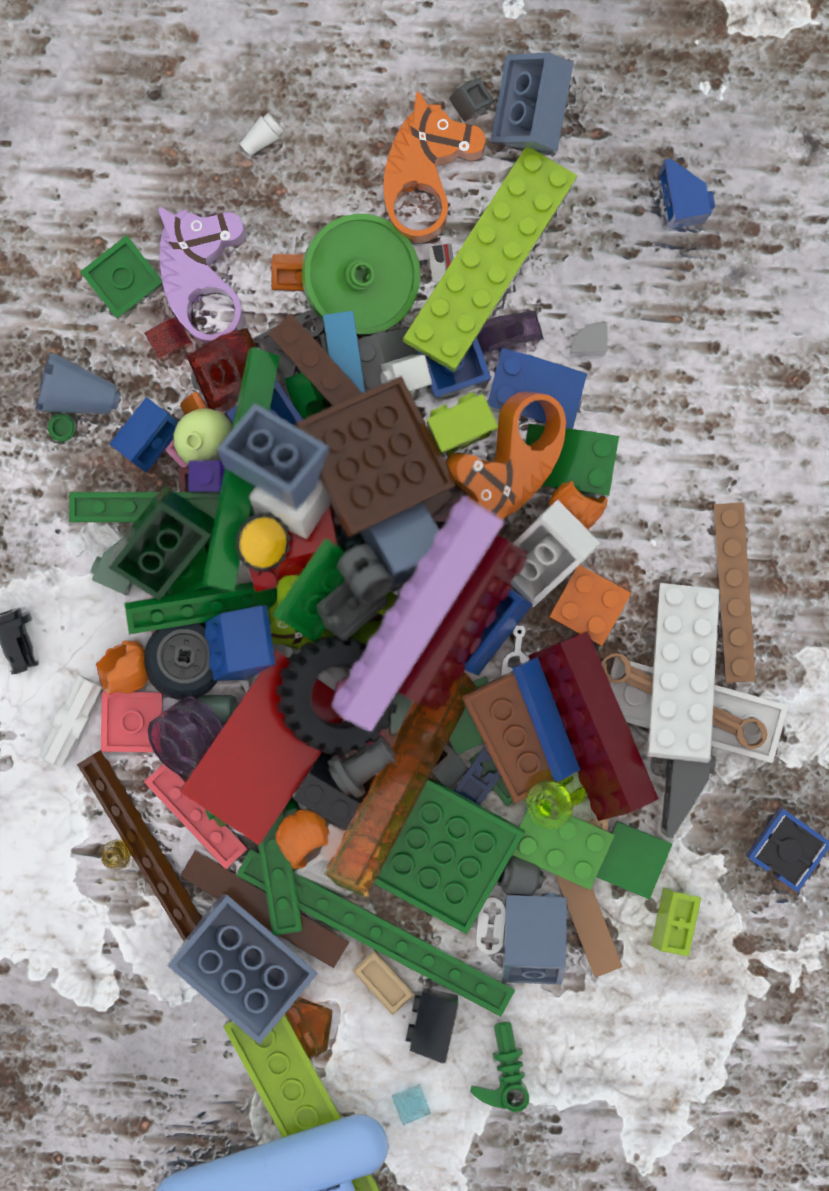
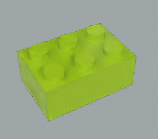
M475 392L460 397L457 402L458 404L448 409L447 404L430 411L431 414L427 418L426 426L443 458L496 434L498 425L484 394L476 396Z

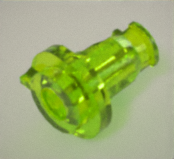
M569 776V778L558 783L550 780L541 781L530 789L526 801L527 809L532 819L538 825L547 829L561 827L569 821L573 811L572 808L585 800L586 792L583 786L571 793H568L565 789L566 785L573 782V776Z

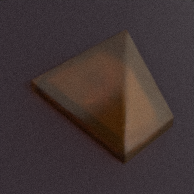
M298 997L285 1014L310 1058L324 1053L328 1049L333 1010Z

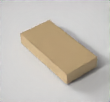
M375 949L352 970L392 1015L415 995Z

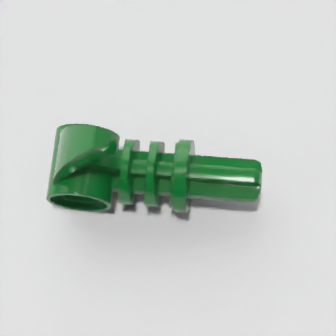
M503 1021L494 1025L498 1051L493 1053V1059L500 1061V1064L496 1067L497 1071H502V1075L498 1077L500 1086L498 1089L492 1090L471 1085L470 1093L490 1106L508 1109L511 1112H520L529 1104L528 1089L521 1080L525 1077V1072L520 1071V1068L523 1067V1062L518 1061V1057L523 1055L522 1048H516L511 1022ZM513 1089H519L524 1093L523 1098L519 1102L509 1101L507 1094Z

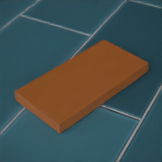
M513 671L461 696L514 804L563 781H554Z

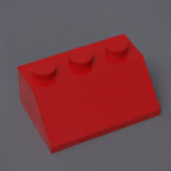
M330 505L308 539L287 530L291 537L289 541L290 550L286 553V560L280 562L278 568H271L268 572L262 570L255 572L252 568H248L255 592L276 588L279 580L285 576H300L325 538L342 549Z

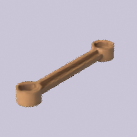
M611 653L602 659L601 664L609 682H624L649 695L652 694L653 676L631 666L629 660L624 655ZM612 657L620 658V661L625 665V673L618 679H611L612 676L607 671L608 664L605 662ZM713 705L712 725L734 735L737 742L743 747L756 749L765 743L767 729L761 721L753 718L741 719ZM748 722L756 723V726L761 730V738L754 744H748V741L743 736L744 730L741 729Z

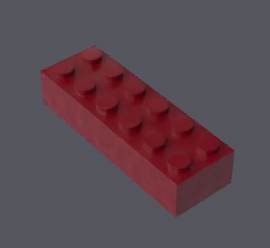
M496 534L397 690L398 693L418 705L437 711L439 707L446 704L451 694L449 691L451 686L465 671L467 658L470 653L473 654L479 647L481 642L480 636L483 630L494 621L496 616L495 609L499 602L503 601L510 593V583L515 574H519L523 570L527 561L525 558L528 553L527 551Z
M588 631L528 655L529 659L536 657L539 659L580 768L577 771L579 781L585 789L590 801L591 810L596 815L597 820L601 821L629 814L658 800L657 793Z

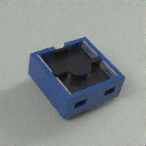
M779 807L745 856L768 872L770 869H773L777 872L775 875L777 879L798 893L828 851L829 841Z

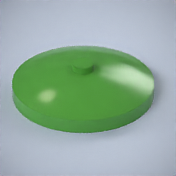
M372 214L346 215L326 224L310 241L302 263L303 289L312 309L323 321V315L354 311L357 335L378 333L391 328L402 320L414 304L420 286L418 257L410 240L400 234L390 221Z

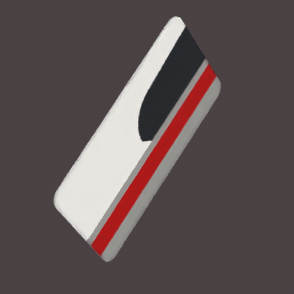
M450 243L428 247L434 282L441 280L454 259Z

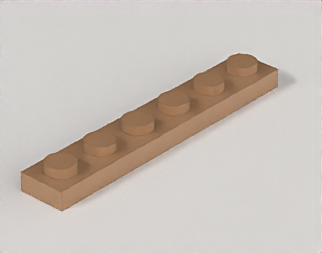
M744 502L713 504L724 683L756 681Z

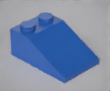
M502 348L488 399L489 408L491 411L500 413L504 403L511 396L519 392L528 391L547 394L561 404L566 417V428L573 429L587 373L532 355ZM533 401L522 410L519 418L546 425L545 412L539 402Z

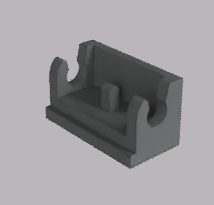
M344 581L316 605L324 627L343 641H346L388 604L385 596L373 603L362 604L351 590V584Z

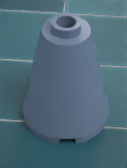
M50 352L39 387L40 396L36 399L35 410L40 412L109 414L111 409L117 410L121 393L116 392L117 386L56 353Z

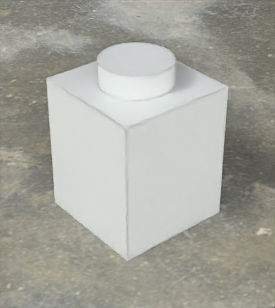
M410 355L381 364L382 372L380 377L382 384L402 376L409 391L432 384L425 355Z

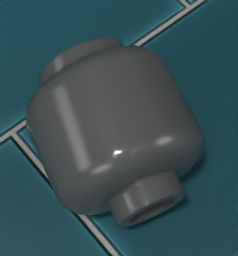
M511 856L497 883L507 895L532 896L536 889L542 887L544 874L536 864Z

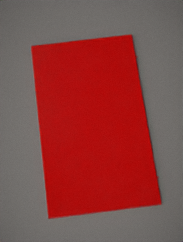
M277 650L274 651L275 665L259 673L179 791L258 845H260L322 753V751L299 741L292 735V730L286 728L282 721L284 715L278 711L277 703L281 701L280 695L276 694L277 685L282 683L283 677L279 676L282 668L287 669L290 662L286 656ZM316 679L311 693V701L315 713L326 722L342 723L344 718L332 707L336 691L319 679Z

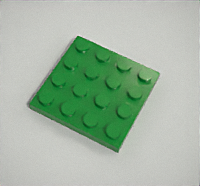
M419 772L378 846L381 848L373 879L370 882L467 935L522 839L525 830Z

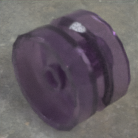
M194 697L182 698L168 710L149 723L147 731L151 747L160 761L173 772L180 775H189L198 765L223 727L212 709L202 701Z

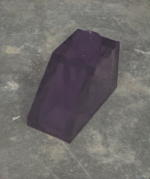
M536 310L491 318L487 320L477 336L483 355L501 352L502 348L512 349L544 339Z

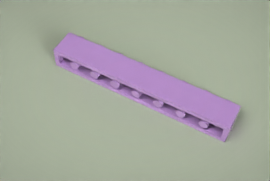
M463 496L460 502L453 507L447 523L436 534L433 545L426 556L420 559L417 570L411 580L403 586L400 597L394 607L386 613L384 622L377 634L369 640L365 653L352 667L348 680L337 691L332 707L341 717L370 732L373 730L504 523L497 515L466 496Z

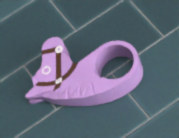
M159 207L158 211L164 223L160 241L161 278L172 311L183 327L199 342L211 346L230 342L242 329L244 309L236 293L210 268V265L222 255L225 247L238 246L245 240V226L240 217L231 212L210 217H199L188 213L186 209L173 215L164 208ZM221 293L233 300L235 306L234 318L224 331L217 334H204L193 327L191 313L194 306L192 303H196L201 298V294Z

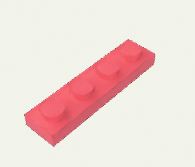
M165 761L144 783L212 856L227 869L248 847L227 825L219 827L214 819H208L206 811L202 806L179 792L186 781L168 761Z

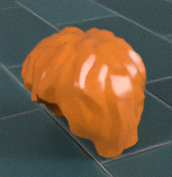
M569 481L562 483L558 489L554 490L549 500V507L558 500L589 530L596 524L607 508L608 499L604 495L599 498L593 496L586 498L576 489L574 482Z
M125 640L121 644L114 646V648L107 649L105 656L96 663L99 681L102 689L108 695L118 692L130 694L146 685L149 677L145 668V649L139 642Z
M298 810L294 815H289L283 819L276 832V841L280 846V851L283 852L286 859L291 863V867L293 869H303L307 865L306 856L310 851L328 844L330 832L325 820L319 814L310 810Z

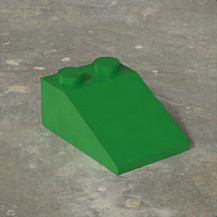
M528 424L525 443L530 446V444L536 442L543 434L545 426ZM566 428L560 456L552 472L541 487L558 489L562 483L573 481L574 486L580 493L594 496L604 495L607 498L611 489L619 436Z

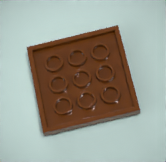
M402 376L308 417L294 425L329 447L319 479L348 537L456 486Z

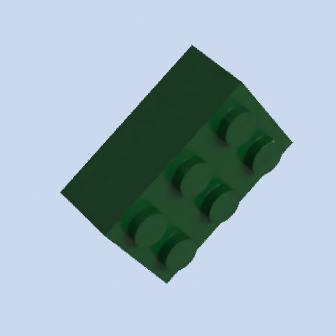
M163 486L113 549L108 568L157 600H160L212 536L214 519Z

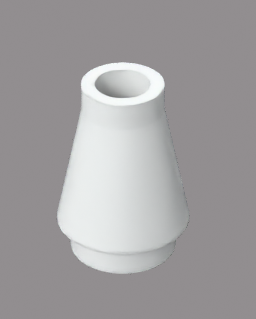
M267 113L264 117H259L245 138L240 142V145L252 156L257 151L280 139L279 135L284 132V129L270 113Z

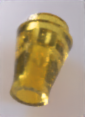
M110 841L101 849L100 859L106 868L120 870L128 864L130 852L124 843ZM114 853L117 861L109 860L108 854Z

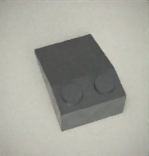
M410 327L358 339L365 391L382 385L380 377L382 372L381 364L410 355H418L416 349L403 342V337Z
M710 754L709 763L667 758L661 833L667 838L674 837L709 781V773L714 774L716 766L715 755Z

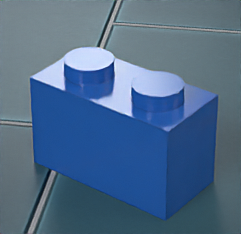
M146 397L125 425L118 431L110 445L147 473L174 439L173 434L178 421Z

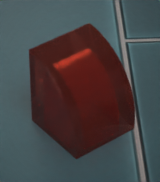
M178 318L164 321L144 332L162 362L193 344Z

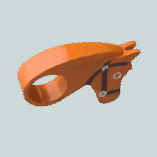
M417 92L415 95L414 111L406 118L394 139L386 162L383 184L385 208L389 221L400 234L407 237L412 243H424L436 238L443 231L447 223L448 202L436 167L451 163L457 157L467 161H475L480 159L485 151V134L479 127L450 119L441 110V105H427L420 92ZM414 188H417L418 191L432 194L438 200L442 211L438 220L431 227L423 230H412L398 221L395 215V208L398 201L404 196L405 191L407 194L415 191Z
M524 391L511 396L504 403L499 414L494 460H483L474 455L454 452L447 458L445 463L456 485L465 491L469 499L490 510L502 520L516 512L543 485L560 456L566 430L564 410L555 398L547 394ZM537 401L544 409L546 425L541 437L528 446L519 434L518 421L522 410L529 403Z

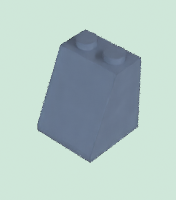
M422 502L361 531L366 545L373 549L380 559V564L386 568L394 580V586L411 580L417 570L420 559L426 556L433 545L434 538L439 529Z
M545 893L542 896L506 895L502 982L562 985L566 970L567 897H560L556 893Z

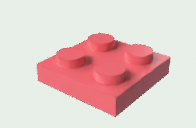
M102 691L101 751L161 753L163 694L160 692H133L130 694L118 692L108 695L105 691Z

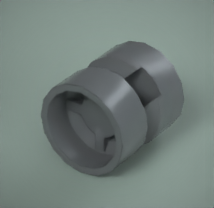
M361 545L351 549L337 564V569L345 581L351 584V590L362 604L373 603L379 600L393 586L394 580L386 568L380 564V559L369 545Z

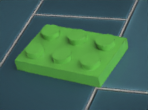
M531 798L519 825L520 828L525 830V833L512 855L534 863L546 871L591 890L615 835Z

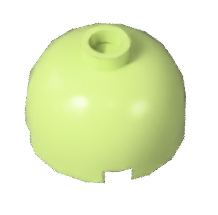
M201 408L187 413L177 423L173 434L174 447L178 456L188 465L189 461H221L217 448L233 430V425L222 412Z

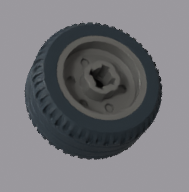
M204 623L156 630L149 638L144 655L148 679L165 696L176 700H191L201 697L216 685L217 681L213 680V672L209 666L210 651L205 637L206 625ZM179 657H189V663L179 662Z

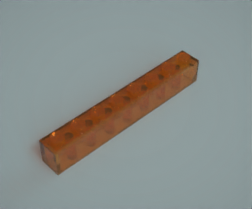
M463 673L458 680L454 681L449 690L451 694L444 706L439 707L438 711L418 705L415 702L413 703L411 712L405 724L400 727L398 737L392 746L396 754L394 757L397 761L387 764L372 780L368 794L363 803L357 808L356 816L350 828L342 837L341 845L335 856L329 861L325 875L337 886L367 898L466 708L461 696L477 687L466 673Z

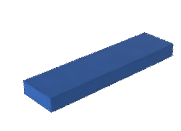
M538 657L512 669L552 776L556 782L576 773L580 768Z

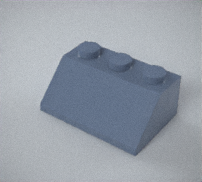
M550 52L506 55L490 142L520 149L528 147L536 151H558L574 63Z
M254 404L217 450L224 468L297 511L316 488L329 452V447L261 406Z

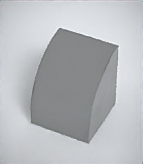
M596 322L582 328L571 344L569 355H606L607 322Z

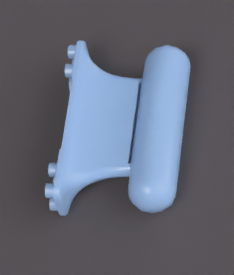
M353 1114L172 1173L162 1180L156 1191H356L351 1180L372 1174L386 1160L389 1150L388 1136L377 1120L366 1114Z

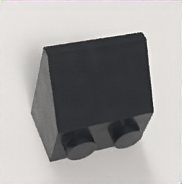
M322 752L293 799L346 830L377 776L375 775L363 783L365 794L359 798L355 797L352 793L347 796L336 784L329 770L330 765L328 761L337 753Z
M422 987L421 995L415 994L412 1012L417 1013L415 1024L409 1023L405 1041L410 1042V1051L446 1064L459 1004L458 995Z

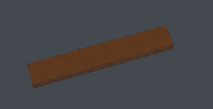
M195 850L180 877L217 899L221 894L228 895L260 924L272 931L266 891L236 876V873L225 869L221 864ZM300 912L303 931L278 936L334 968L348 946L349 941Z

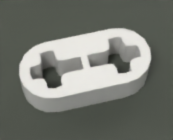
M495 896L487 898L477 918L476 944L481 952L488 955L495 954L501 949L504 938L505 905L502 900ZM490 902H494L496 908L501 909L500 913H495L494 923H488V913L483 912L484 907L490 906ZM488 927L493 928V937L498 939L497 943H492L491 948H486L485 942L481 941V937L487 936Z

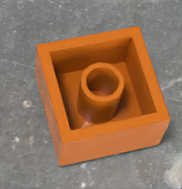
M579 565L571 573L548 618L577 634L588 631L592 642L603 646L631 593Z

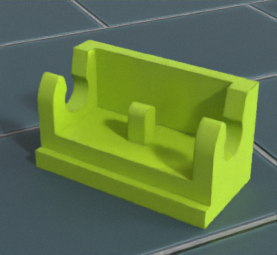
M663 887L651 946L662 952L689 957L701 897L688 892L683 893Z

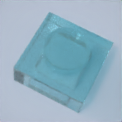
M420 1084L392 1095L403 1125L431 1114Z

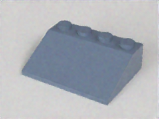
M221 894L205 913L167 964L172 971L259 1045L318 974L225 894Z

